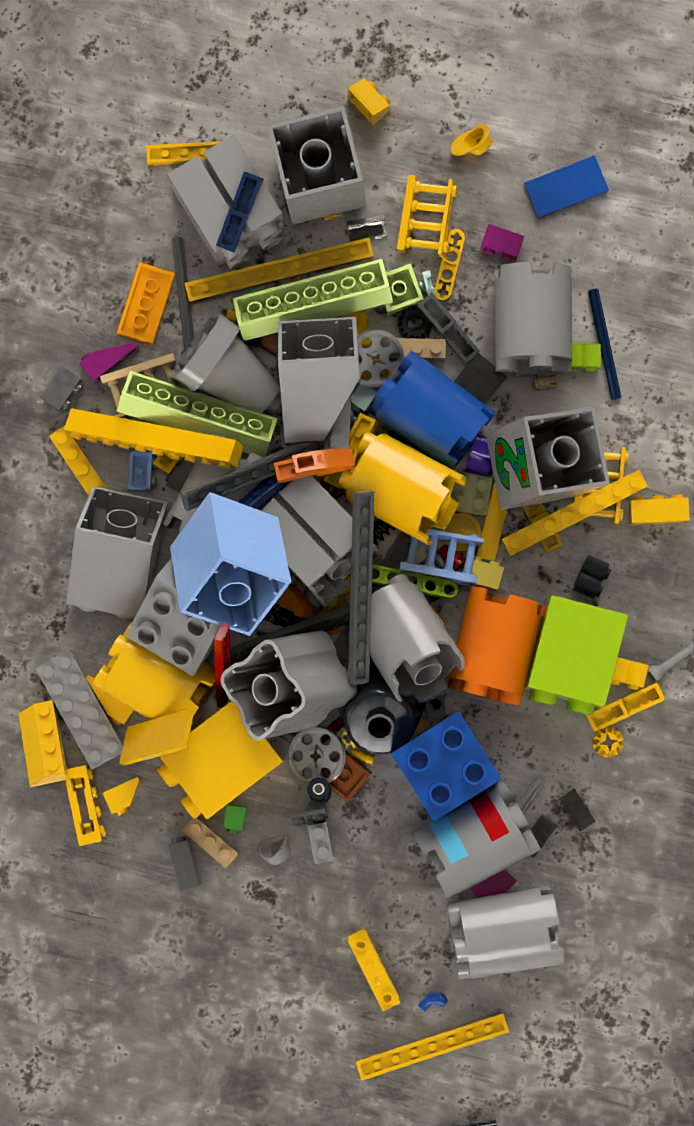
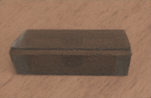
M384 215L347 221L350 242L368 237L370 240L388 237Z
M575 788L559 798L560 803L579 832L595 822V819Z

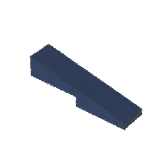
M244 171L216 246L235 253L264 178Z

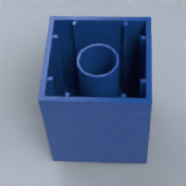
M459 711L451 713L410 739L403 746L391 752L393 759L433 821L441 818L501 780V777Z

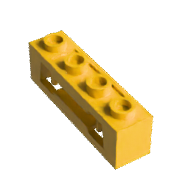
M88 765L67 769L68 780H65L79 846L101 842L104 840L103 837L106 836L104 825H101L99 820L102 817L100 806H96L95 799L98 798L96 787H92L93 771L91 768H88ZM72 778L75 781V788L84 787L82 778H84L86 803L95 831L92 829V822L85 823L82 826L84 818L78 791L74 789Z

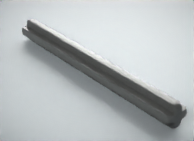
M176 237L172 238L183 343L184 348L187 349L192 347L194 331L191 305L185 287L188 279L183 238Z

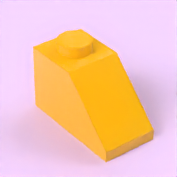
M140 777L129 780L103 793L112 814L117 812L119 816L128 811L127 807L132 805L140 784Z

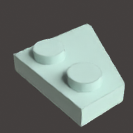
M430 270L422 272V281L419 282L421 293L425 292L427 297L432 292L436 297L430 279Z

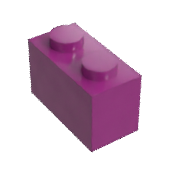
M488 224L480 249L484 250L483 253L494 256V254L502 256L501 259L505 261H516L524 235Z

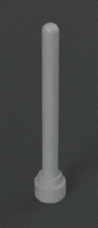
M694 642L660 666L653 665L650 667L648 673L651 678L657 682L662 678L666 670L693 653Z

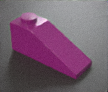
M136 342L94 351L91 354L87 353L81 358L82 362L79 364L96 384L101 380L100 376L110 373L137 351L139 346Z

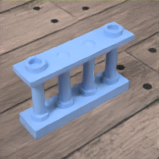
M430 529L427 535L433 543L429 546L426 564L423 566L415 562L418 540L411 536L407 560L405 562L401 561L399 570L450 580L457 585L475 587L477 575L472 573L476 547H481L484 539L479 538L475 534H468L466 536ZM438 539L449 541L446 564L443 569L435 568L434 565ZM457 543L468 545L465 567L462 573L455 572L452 569Z

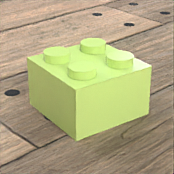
M411 264L386 272L393 302L383 304L387 316L408 309L410 306H417L424 299Z

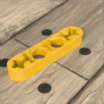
M454 229L448 235L447 241H449L450 246H453L454 242L451 236L459 234V238L462 240L457 241V248L449 247L448 252L452 251L457 254L455 261H449L446 257L447 253H445V258H442L435 286L436 298L440 302L447 301L452 293L465 241V235L460 229ZM450 270L453 276L451 279L446 280L442 277V272ZM439 281L444 284H451V286L446 285L445 292L448 295H444L443 298L440 297V293H437V291L442 290L443 284H439Z

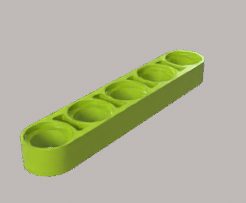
M372 565V569L377 570L379 573L377 579H372V584L386 586L389 582L387 579L388 574L393 573L396 576L403 574L407 578L412 577L416 580V585L423 595L450 600L458 593L457 584L450 580ZM428 581L433 582L435 590L428 591L425 588V583ZM446 585L453 587L454 593L452 595H447L444 592Z

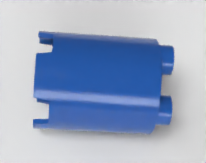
M410 351L397 369L400 371L398 376L393 381L390 378L386 380L375 396L377 399L368 412L378 422L417 451L453 469L473 446L471 441L481 428L489 424L495 411L425 359Z

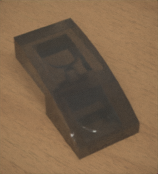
M541 814L530 829L540 849L557 828V824L544 814ZM536 852V853H534L533 855H530V856H531L532 858H534V857L537 855L538 852Z

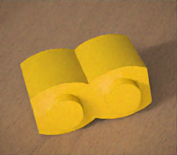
M617 657L611 684L617 686L620 683L628 684V689L638 691L639 688L644 687L649 665Z

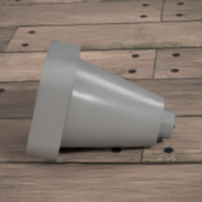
M213 314L193 339L192 347H188L172 369L170 377L188 390L195 391L199 389L228 403L259 413L265 411L272 415L282 403L281 394L278 393L280 383L237 335L239 327L223 315Z

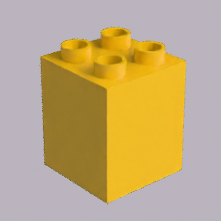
M231 701L190 732L187 749L159 756L164 764L158 767L157 771L170 788L180 783L188 794L180 801L194 819L201 814L206 819H209L285 760L268 738L254 740L249 735L242 722L240 710Z

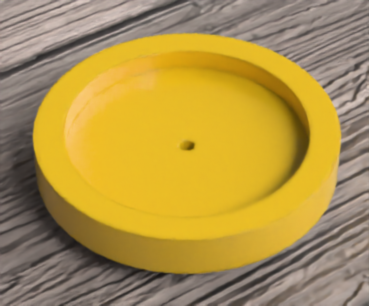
M466 513L454 514L444 530L445 532L466 536L468 534H475L479 538L481 537V528L478 521ZM457 543L456 551L464 552L468 550V545Z

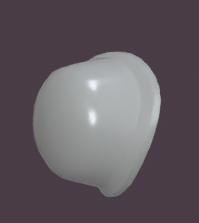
M287 835L266 839L257 847L258 854L272 865L283 863L289 857L291 851Z

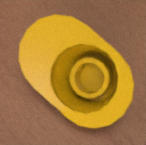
M485 123L479 124L458 136L451 145L452 154L461 156L469 152L474 155L485 153L494 144L493 139L489 135L488 125Z

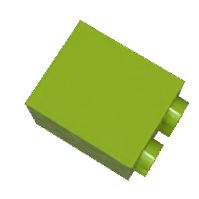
M551 595L544 601L546 608L525 689L531 690L530 701L551 706L555 705L556 697L568 700L566 710L588 716L593 715L595 707H605L628 615Z

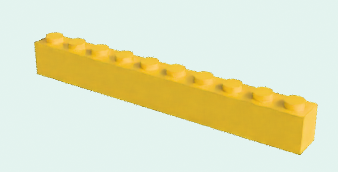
M73 408L70 410L64 428L65 431L70 433V437L77 440L86 438L87 441L93 443L102 441L103 444L108 446L118 444L119 447L124 449L133 447L135 450L146 453V450L158 456L168 454V457L174 459L183 457L185 460L194 463L196 460H199L208 466H212L214 463L224 469L238 467L244 445L234 439Z

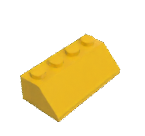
M53 700L33 704L18 714L30 787L68 780L57 707Z

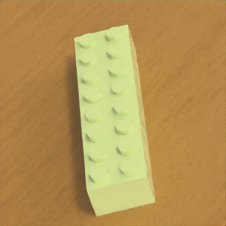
M379 259L235 297L233 301L238 326L243 341L277 333L278 321L334 318L391 303L393 299L383 260Z
M130 371L117 408V412L157 425L213 436L217 434L224 438L237 440L244 445L242 452L247 454L252 452L262 458L266 456L277 422L275 417Z

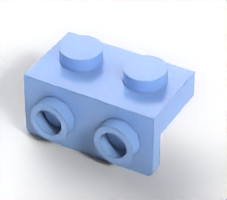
M130 451L128 490L152 491V487H155L156 475H153V468H156V466L153 465V462L157 456H154L151 451L146 453Z

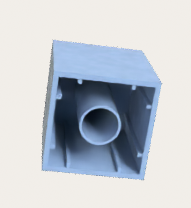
M209 492L170 546L180 612L221 626L222 622L227 623L231 630L248 636L252 634L291 583L278 517Z

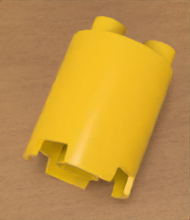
M367 432L357 449V452L362 454V457L356 468L345 470L338 482V486L345 490L347 502L353 504V492L374 491L375 517L428 546L432 545L433 541L429 539L427 534L432 527L445 530L459 505V502L451 497L455 482L465 486L466 477L385 433L376 436Z
M131 622L124 634H120L108 653L112 658L107 666L104 665L92 685L150 720L186 709L193 710L195 715L201 702L206 704L216 687L215 667L204 661L194 676L188 674L126 637L132 624Z

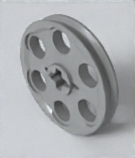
M371 329L360 333L357 336L358 355L361 356V361L359 362L360 378L358 382L368 387H381L388 378L393 381L400 373L397 369L404 360V352L400 342L391 333L380 329ZM383 337L389 338V344L386 346L380 345V340ZM364 338H370L371 340L368 347L361 346V341ZM394 352L398 353L399 357L397 361L390 362V354ZM369 355H377L382 362L376 360L373 361ZM383 369L389 370V375L385 379L379 376L380 371ZM363 371H370V377L368 379H361V373Z
M324 727L305 729L298 733L291 742L288 754L289 764L293 773L307 784L314 778H323L330 783L341 774L346 761L345 747L339 736L330 729ZM306 734L312 736V743L309 745L304 742ZM324 734H328L331 738L328 745L322 742ZM297 750L303 753L301 761L295 759L294 755ZM333 751H337L340 754V759L337 762L331 759ZM313 754H321V758L317 760V758L313 757ZM306 767L312 770L310 778L304 776L303 771ZM325 767L331 772L329 778L322 776V770Z

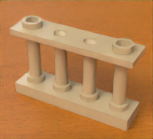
M171 353L102 375L100 378L104 386L110 387L116 408H118L121 395L117 385L119 381L127 380L130 371L155 379V370L162 368V370H165L168 382L178 386L177 382L170 377L172 367H174L173 364L177 362L174 354ZM118 412L117 415H114V417L130 419V417H133L125 415L120 412Z

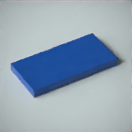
M595 155L524 183L538 219L609 191Z

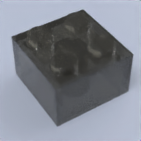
M477 353L454 382L486 405L506 381L507 376L502 372H497L496 367L480 353Z

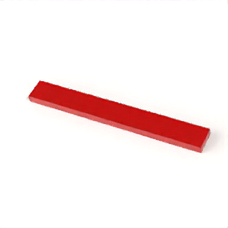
M222 622L214 638L216 702L219 708H223L229 699L222 687L221 676L231 666L230 626Z

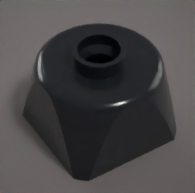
M376 665L372 666L369 670V683L358 684L356 696L344 706L338 707L349 738L357 747L370 754L387 755L409 742L425 710L426 702L419 703L413 695H401L403 700L399 702Z

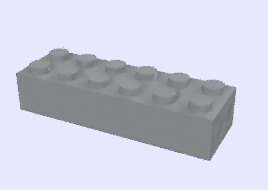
M67 650L35 668L90 768L94 770L121 755L123 741L88 683L86 675L73 651Z

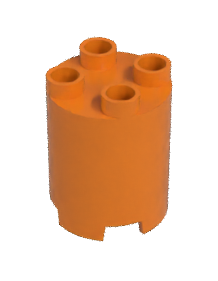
M471 586L456 646L464 656L465 666L461 671L455 666L448 675V689L520 706L546 606L538 605L536 601L509 594L507 599L487 593L486 588Z

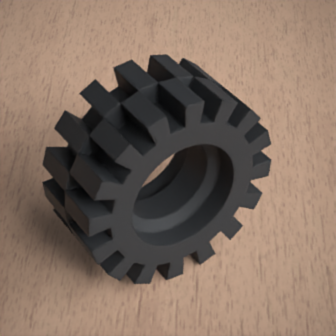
M410 306L400 314L398 329L403 338L425 339L431 332L432 324L418 306ZM410 318H420L423 322L422 328L418 331L411 330L408 327Z

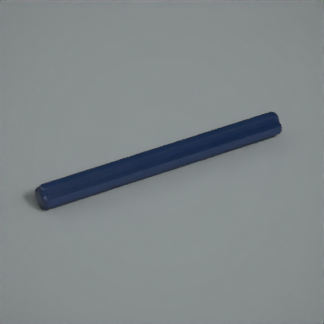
M595 288L589 290L588 295L598 341L601 344V355L612 400H617L622 395L599 290Z

